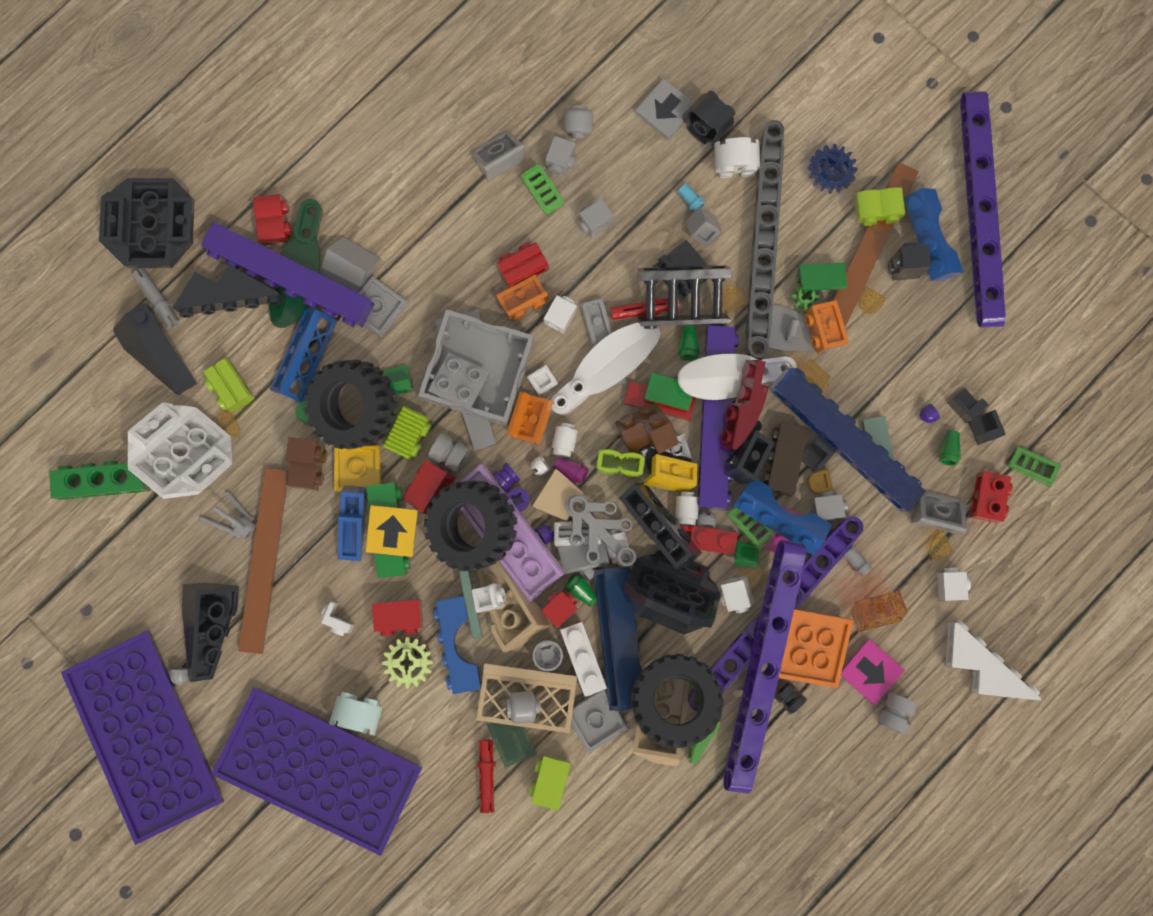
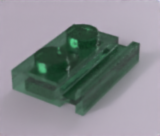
M492 722L487 724L505 768L537 754L526 727Z

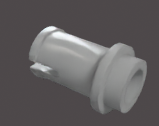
M852 547L844 555L855 568V573H859L861 577L872 568L869 565L871 562H867L855 547Z

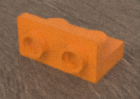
M837 300L813 305L806 310L804 321L810 329L811 345L817 354L849 344Z

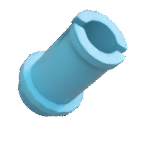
M688 183L678 190L677 194L687 202L690 210L696 211L700 206L703 207L705 205L704 198L702 196L699 197Z

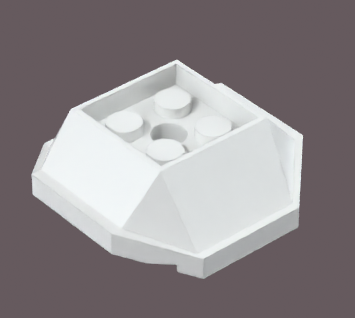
M162 402L128 430V470L163 499L198 495L232 465L231 436L196 407ZM176 453H183V454H185V455H184V456H176L175 454H176Z

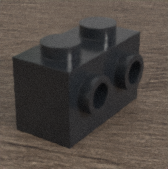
M915 242L903 244L888 261V272L892 274V281L919 279L931 267L929 244L916 245Z
M752 431L739 448L729 456L724 473L741 485L754 482L774 442L759 431Z

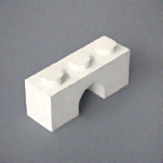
M580 622L561 629V634L584 696L586 697L607 689L583 623Z

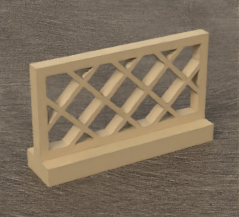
M484 663L477 720L570 733L577 676ZM488 679L498 680L503 687L493 696L486 689ZM501 680L510 681V683L505 686ZM514 682L521 683L526 691H531L536 686H544L549 695L541 700L540 704L549 697H552L559 708L548 716L541 707V712L546 718L539 724L532 722L513 723L504 713L506 707L501 709L494 698L504 690L510 696L511 693L507 688ZM525 684H531L533 686L530 689H528ZM548 687H553L557 689L551 693ZM560 689L571 690L569 701L561 706L553 694ZM487 693L489 699L484 702L485 694ZM492 700L500 712L493 717L482 716L484 705ZM569 704L568 713H566L563 708ZM560 710L567 717L566 728L555 726L550 719ZM502 714L505 719H500L496 717ZM548 720L552 726L543 725V723Z

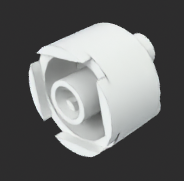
M748 137L725 139V144L720 145V141L714 144L715 171L719 173V178H731L733 174L741 173L742 177H752L760 169L758 139L753 143L751 138Z

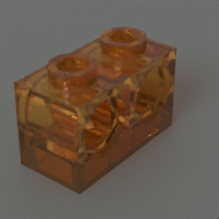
M899 590L855 601L850 612L857 631L862 632L902 622L908 610Z

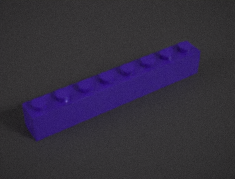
M214 222L200 245L207 250L206 255L217 261L219 258L226 260V265H230L237 270L241 267L245 269L244 273L256 280L259 276L265 279L264 284L274 289L279 286L284 289V294L294 299L296 296L303 298L302 302L312 308H315L317 305L323 308V313L332 318L338 315L343 318L342 322L354 328L356 324L363 328L375 305L369 298Z
M708 325L705 335L704 357L734 354V347L738 348L739 334H735V327ZM732 398L723 400L702 399L698 508L725 510L727 504L731 505L732 492L728 491V482H732V478L726 475L724 471L727 467L726 461L734 453V450L720 447L722 442L721 434L724 431L726 422V410L729 403H736V401H732Z

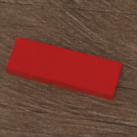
M630 382L625 405L641 409L643 406L654 402L645 399L648 386ZM692 398L689 410L655 403L665 415L690 421L696 399Z

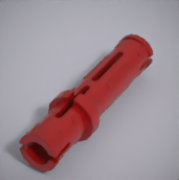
M657 297L655 298V316L661 312L668 311V298L658 300ZM677 297V310H679L678 297ZM646 301L614 307L610 306L612 321L646 315Z
M483 739V741L478 740L479 761L477 762L480 777V813H490V811L493 813L495 812L493 767L496 766V762L493 761V740Z

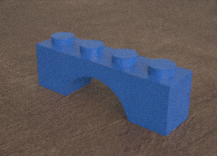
M921 188L903 197L919 245L929 244L931 267L928 269L931 281H945L963 273L957 251L947 243L940 228L939 214L943 209L936 189Z
M758 479L746 484L734 505L735 508L789 541L804 544L806 551L812 555L824 543L832 524L814 513L800 516L786 511L776 502L772 488Z
M464 596L436 601L437 606L433 607L435 620L440 621L441 629L437 630L439 643H444L445 652L442 653V661L444 667L448 666L449 676H446L448 690L452 689L453 694L481 689L482 683L478 665L464 660L458 653L455 644L458 629L468 620Z

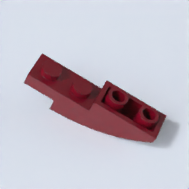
M758 359L745 360V365L742 368L741 386L737 393L738 401L737 403H729L725 413L726 422L724 431L721 434L722 442L720 448L737 450L757 423L769 386L762 385L766 361Z

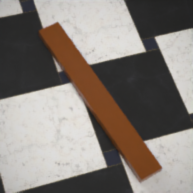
M898 162L885 189L899 187L902 188L903 197L907 196L919 171ZM877 221V224L867 226L846 271L848 286L846 289H838L832 300H837L845 327L894 223L887 224L886 221Z
M265 468L238 649L240 652L263 654L287 491L289 472L287 470Z

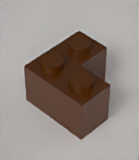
M655 402L645 405L640 410L625 415L620 420L614 422L623 444L630 453L652 444L657 453L660 454L679 444L670 420Z
M288 437L285 460L290 462L287 486L305 490H319V486H322L324 481V473L321 472L322 465L326 463L328 456L324 445L316 440Z

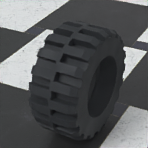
M346 360L327 364L322 367V370L317 371L313 375L315 380L309 381L307 386L309 393H305L304 401H307V407L304 408L305 414H308L310 418L307 421L310 427L314 426L316 429L314 433L318 438L324 437V443L333 445L338 449L346 448L348 450L371 445L384 437V433L390 431L392 426L389 423L394 422L396 414L393 413L394 409L397 408V401H394L393 395H396L395 388H391L389 385L391 383L389 377L382 376L384 373L382 369L373 367V363L368 361ZM346 383H350L358 389L364 402L363 416L356 426L344 419L338 405L340 391Z
M473 480L450 484V486L439 490L438 495H434L431 499L433 505L428 506L426 510L428 519H424V527H427L428 532L425 533L426 540L431 542L429 548L432 552H437L436 558L440 562L447 561L446 565L452 569L457 568L459 571H474L496 564L497 561L502 560L506 556V551L511 550L513 546L511 539L516 538L517 531L514 530V525H517V517L513 518L514 506L513 504L508 505L507 501L509 498L505 493L499 494L500 488L495 485L489 486V483L485 481ZM467 503L480 511L485 523L484 537L477 547L467 544L461 538L457 528L459 511Z
M669 654L650 662L636 679L631 694L633 718L640 727L641 732L656 744L659 743L668 748H685L706 739L716 729L717 723L721 720V712L724 707L722 685H719L715 672L712 673L706 663H701L697 661V658L693 656L687 657L684 654L672 656ZM678 678L686 680L694 686L698 693V711L686 723H669L658 714L655 708V693L658 687L669 679Z

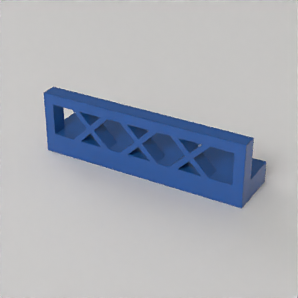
M304 309L270 387L271 391L285 395L300 403L303 402L305 393L308 390L309 381H312L337 320L316 309ZM320 318L329 322L326 330L319 333L317 327ZM316 339L318 349L310 354L309 343ZM308 360L309 370L301 374L300 364ZM299 381L301 387L298 395L289 392L292 383Z

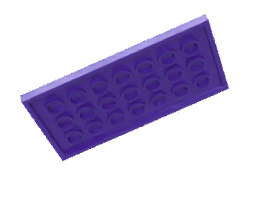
M150 631L141 633L61 672L135 845L225 802L214 776L211 775V769Z
M254 687L211 775L381 856L423 767Z

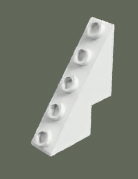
M958 620L956 623H948L945 666L973 670L971 693L1041 701V698L1038 696L1040 692L1032 685H1026L1021 680L1022 676L1013 668L1008 669L1003 664L1004 659L995 652L991 653L985 648L987 644L979 637H973L968 632L969 628L963 622Z

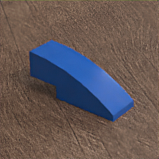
M344 485L341 490L340 515L338 516L339 560L361 561L367 487Z

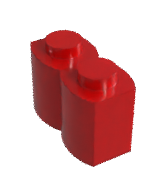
M280 194L253 197L258 241L262 245L287 242L289 239L288 235H292L291 224L289 221L286 222V214L289 213L287 200H284Z

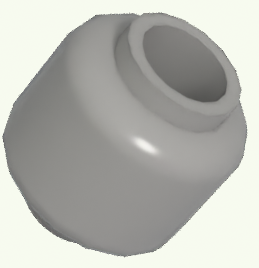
M570 106V110L564 113V131L572 134V139H585V134H589L593 130V114L590 110H587V106Z
M531 691L513 692L509 699H506L507 718H511L513 723L533 722L536 719V713H541L540 699H535Z

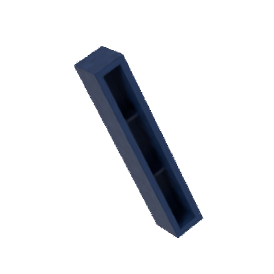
M629 567L594 571L609 711L631 709L632 689L642 671L634 608L629 595L623 591L629 575Z

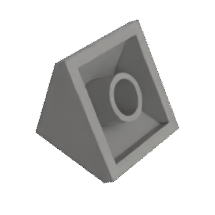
M508 130L470 152L487 181L492 180L525 160L523 144Z
M342 237L327 248L319 274L359 293L380 264L381 259L347 238Z
M919 489L911 523L952 534L965 533L967 523L964 500Z

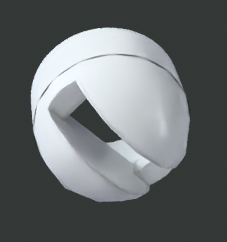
M541 455L531 463V470L537 469L534 472L536 475H543L550 471L549 465Z

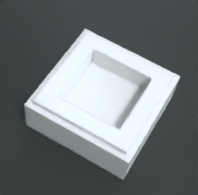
M547 365L527 376L539 396L558 385Z

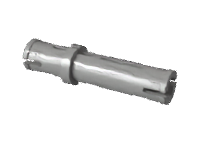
M139 268L142 277L135 270L132 273V277L154 307V313L160 316L167 330L174 329L170 320L175 327H178L180 321L172 312L171 304L169 301H165L146 272V269Z

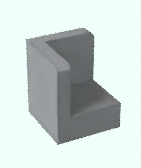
M701 206L686 220L690 236L706 247L722 232L717 217Z

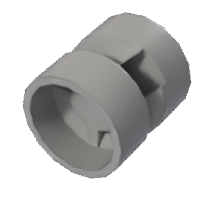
M442 432L434 442L428 458L436 463L444 462V467L456 474L463 466L471 449L461 442L454 444V439Z
M552 640L540 642L533 651L535 665L543 671H553L559 667L563 659L561 646Z
M889 692L884 703L887 709L881 711L877 723L906 735L911 724L909 717L914 716L918 704Z

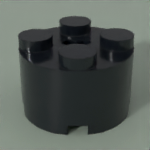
M710 90L700 95L684 112L682 118L683 122L687 120L689 124L687 130L696 140L705 145L710 142L712 143L711 146H714L733 127V117L736 113L730 105H726L714 91Z

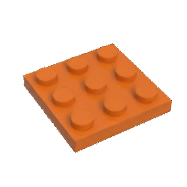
M794 608L779 678L838 688L854 620Z

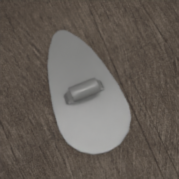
M773 305L769 348L790 352L816 351L811 345V333L809 327L805 324L804 315L784 306Z

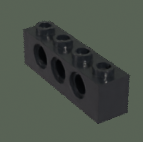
M634 483L619 497L675 569L687 568L702 554L700 549L647 485H644V483Z

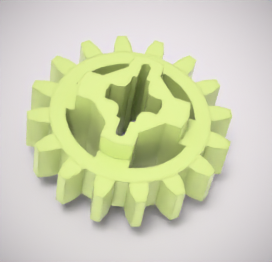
M406 637L405 643L398 639V646L389 645L391 653L384 652V656L388 658V661L382 662V665L388 666L384 674L390 673L389 682L396 679L397 687L405 683L406 689H409L412 682L417 687L419 686V679L424 682L427 680L424 675L425 673H432V670L428 668V665L434 663V661L428 660V656L432 652H425L427 644L419 646V639H415L413 643H411L410 637ZM403 648L402 655L394 659L395 654ZM414 649L420 652L422 658H418L414 654ZM407 656H409V660L413 661L414 663L413 665L409 666V670L407 669V665H403V660H407ZM417 667H423L421 672L413 678L414 670ZM394 668H398L402 672V677L395 672Z

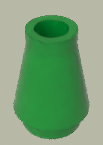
M694 326L682 327L678 348L681 360L693 361L700 354Z
M946 431L945 439L938 454L939 462L944 465L955 466L961 460L960 433L958 431Z
M577 573L564 586L568 590L567 593L569 592L573 597L589 607L597 601L596 594L585 578Z

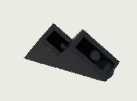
M229 265L217 284L194 272L172 308L179 313L180 317L190 318L193 317V314L198 313L212 315L215 314V311L220 310L233 312L237 308L255 309L263 304L276 306L286 299L277 291Z

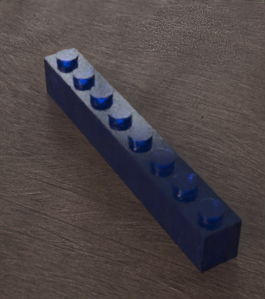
M793 367L785 369L769 387V390L818 436L823 437L830 443L846 462L899 511L909 512L926 492L921 487V481L914 476L910 477L905 472L906 468L897 460L893 461L888 456L889 452L883 446H877L872 441L873 437L867 431L860 430L855 425L856 421L851 416L844 415L839 411V405L832 399L824 397L822 395L823 391L819 386L814 383L810 384L805 379L806 375L803 371Z

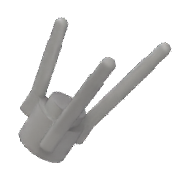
M226 491L225 494L244 517L238 516L235 519L217 506H214L213 510L230 521L232 528L203 516L199 517V520L233 534L238 539L241 537L247 539L256 527V524L253 523L255 518L246 512L229 491Z

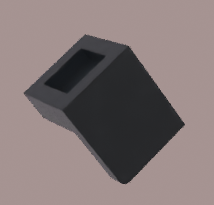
M962 389L947 402L965 423L973 420L989 405L983 398L977 401L966 389Z
M996 410L975 417L968 422L977 445L1006 435Z
M818 436L804 451L802 462L813 472H818L837 450L823 437Z

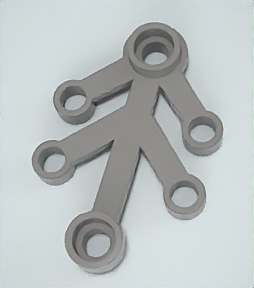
M574 495L568 499L566 511L572 517V535L569 537L570 545L579 547L584 542V537L581 534L583 519L588 525V552L585 554L587 563L595 564L600 559L598 552L599 536L616 554V561L620 566H631L636 560L635 552L628 547L622 548L606 529H615L622 533H627L633 527L632 521L628 518H623L622 520L595 519L590 512H603L606 516H612L617 511V506L612 501L590 503L581 495ZM578 503L581 506V510H574L573 504ZM606 505H611L613 512H607ZM622 522H627L629 528L623 529ZM573 536H578L580 543H574L572 540ZM589 553L596 555L595 561L589 559ZM622 554H626L629 557L628 562L622 561Z

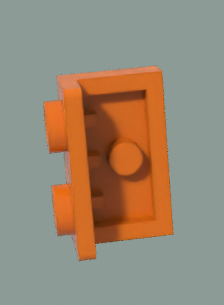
M536 274L496 295L509 320L513 318L515 320L521 319L527 314L526 311L533 307L535 310L547 304L546 301L549 296L543 289Z
M520 391L514 404L515 408L512 417L508 422L507 434L517 440L540 445L553 402L549 399L531 396L526 392Z

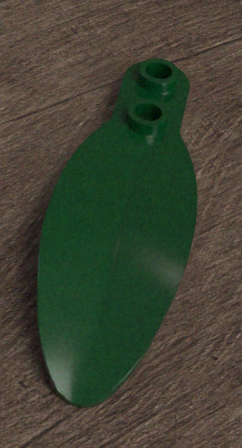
M306 199L300 204L294 233L285 243L280 255L319 274L320 248L317 237L323 216V208L316 200ZM314 208L315 214L309 215V210ZM310 230V235L308 237H304L303 235L304 231ZM279 286L276 289L271 287V289L280 293L286 300L281 302L280 305H269L270 320L275 327L286 328L302 315L308 305L302 302L303 298L296 296L294 299L284 294V289Z

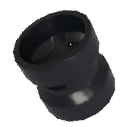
M791 682L786 683L774 695L778 703L785 705V710L790 715L795 713L807 700L802 693H798L795 690V686Z

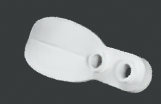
M634 323L616 330L601 340L582 360L574 378L552 397L553 411L561 416L568 415L590 395L603 392L627 377L645 360L656 346L660 338L658 326L656 329H644V326ZM577 385L583 386L581 391H575V387ZM564 399L565 404L558 406L559 400Z
M719 354L697 359L681 368L678 373L679 386L688 395L705 400H723L738 397L737 393L741 386L742 368L745 365V360H756V358L742 354ZM785 356L762 360L766 361L762 384L790 379L797 372V365L790 357ZM781 366L784 367V373L781 371Z

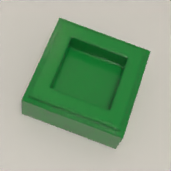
M737 541L734 565L757 568L759 560L758 549L753 544Z

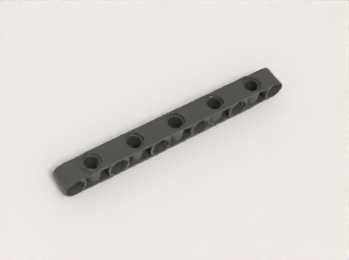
M771 120L765 125L761 136L760 169L757 172L745 353L759 360H762L768 352L772 326L784 160V126L778 120ZM768 131H775L778 136L773 137L769 135ZM765 173H771L775 178L768 179ZM767 215L772 221L764 222L761 216ZM758 259H766L769 265L762 266L759 264ZM755 302H763L765 309H757ZM753 345L760 346L762 353L755 354L751 347Z

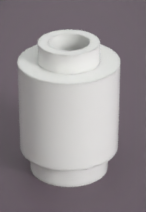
M561 423V426H556L551 447L553 448L552 454L570 458L571 453L574 452L578 431L574 429V425Z
M681 492V496H676L675 519H677L680 525H695L696 520H698L699 498L694 497L693 492Z
M619 530L608 531L622 548H629L626 533H620ZM605 544L608 558L611 559L612 564L617 563L616 554ZM626 554L621 555L622 561L629 560Z

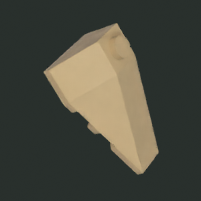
M499 561L494 565L477 570L481 588L490 584H501V588L504 589L506 594L505 607L487 611L490 613L492 621L490 626L492 634L504 653L534 640L551 626L534 600L528 601Z
M678 678L669 679L658 687L654 698L655 708L665 721L672 724L685 723L690 686L688 681ZM637 726L633 746L634 754L653 763L678 766L682 748H668L659 743L656 744L647 735H644L640 727Z

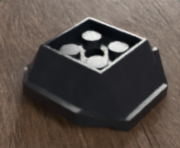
M127 178L111 192L101 196L99 242L126 268H173L193 244L195 200L173 178ZM155 221V225L152 228H148V224Z
M661 550L656 551L655 554L636 558L623 589L629 595L636 615L683 635L703 627L711 628L715 621L721 597L716 584L709 577L710 573L706 566L693 561L687 568L675 569Z

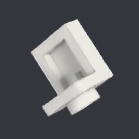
M490 584L489 586L472 590L476 613L505 607L506 594L504 589L501 588V584Z
M331 601L322 610V624L332 627L330 631L341 636L344 633H352L354 624L335 617L334 614L339 603Z

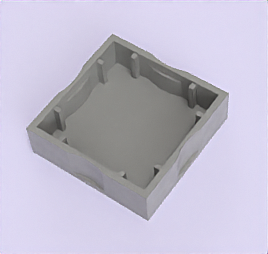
M446 309L436 339L435 353L428 364L418 395L419 398L428 403L508 426L534 345V336L504 326L489 325L477 318ZM448 353L490 371L483 390H480L471 410L428 392Z

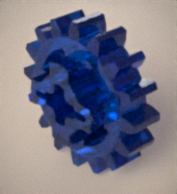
M836 144L831 149L825 145L823 152L817 149L815 152L816 156L812 155L810 159L812 164L808 166V170L813 171L810 173L809 179L815 178L813 186L820 184V191L828 188L829 194L834 189L840 193L842 186L847 189L850 182H853L855 179L853 174L858 170V168L853 167L856 159H850L852 152L845 153L844 146L838 150ZM818 165H819V166L821 167V169H822L821 173L819 172Z

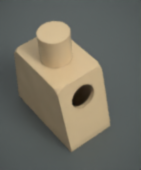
M555 469L533 504V508L562 521H568L571 516L566 511V502L570 497L574 495L584 496V493L561 472ZM578 503L573 504L574 510H581V506Z

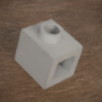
M554 136L545 159L546 168L551 173L567 175L568 169H573L577 156H574L576 143Z
M602 199L594 204L588 203L579 213L578 225L585 234L588 232L591 238L614 222L613 214Z
M835 491L823 492L821 497L810 500L812 513L825 521L846 517L845 513L848 512L846 499H843L842 494L835 495Z

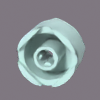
M342 692L341 696L336 697L329 724L335 725L336 721H338L337 726L366 734L367 730L370 729L369 734L375 736L382 707H379L380 702L364 698V702L357 701L356 695Z

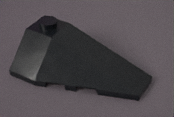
M143 303L124 314L113 332L128 354L176 395H180L197 385L195 378L152 307Z
M205 582L183 584L182 616L188 678L190 682L213 679L222 654L220 649L224 638L228 637L230 632L228 627L232 616L236 615L238 609L239 586Z

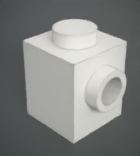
M556 296L544 317V324L564 334L577 311V306L574 305L575 302L566 296L562 298Z
M944 568V573H937L939 601L969 600L968 591L971 588L970 578L967 577V572H959V568Z
M747 575L724 580L721 584L723 591L720 593L721 601L724 606H727L728 612L735 610L736 613H742L749 610V607L754 603Z

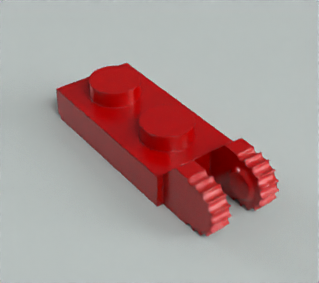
M680 525L685 532H691L690 538L700 550L735 555L737 532L692 525V527Z

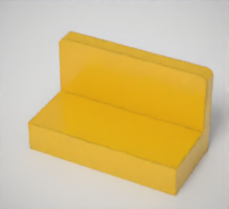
M656 454L652 457V473L644 480V485L677 493L688 492L697 485L698 464Z

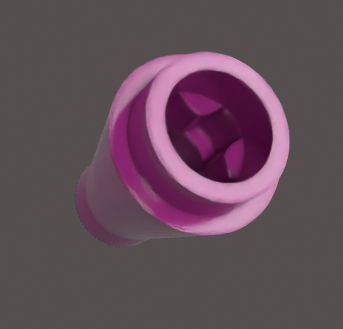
M560 456L556 459L553 466L554 469H557L574 484H582L589 471L585 463L565 459Z

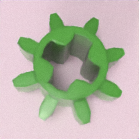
M796 286L794 288L796 294L792 295L790 300H795L794 309L799 307L802 308L803 312H806L808 306L816 305L813 301L818 300L820 296L815 295V290L803 291L802 288L800 289ZM805 295H807V296L809 297L808 299H805V300H802V298H801L802 296H805Z

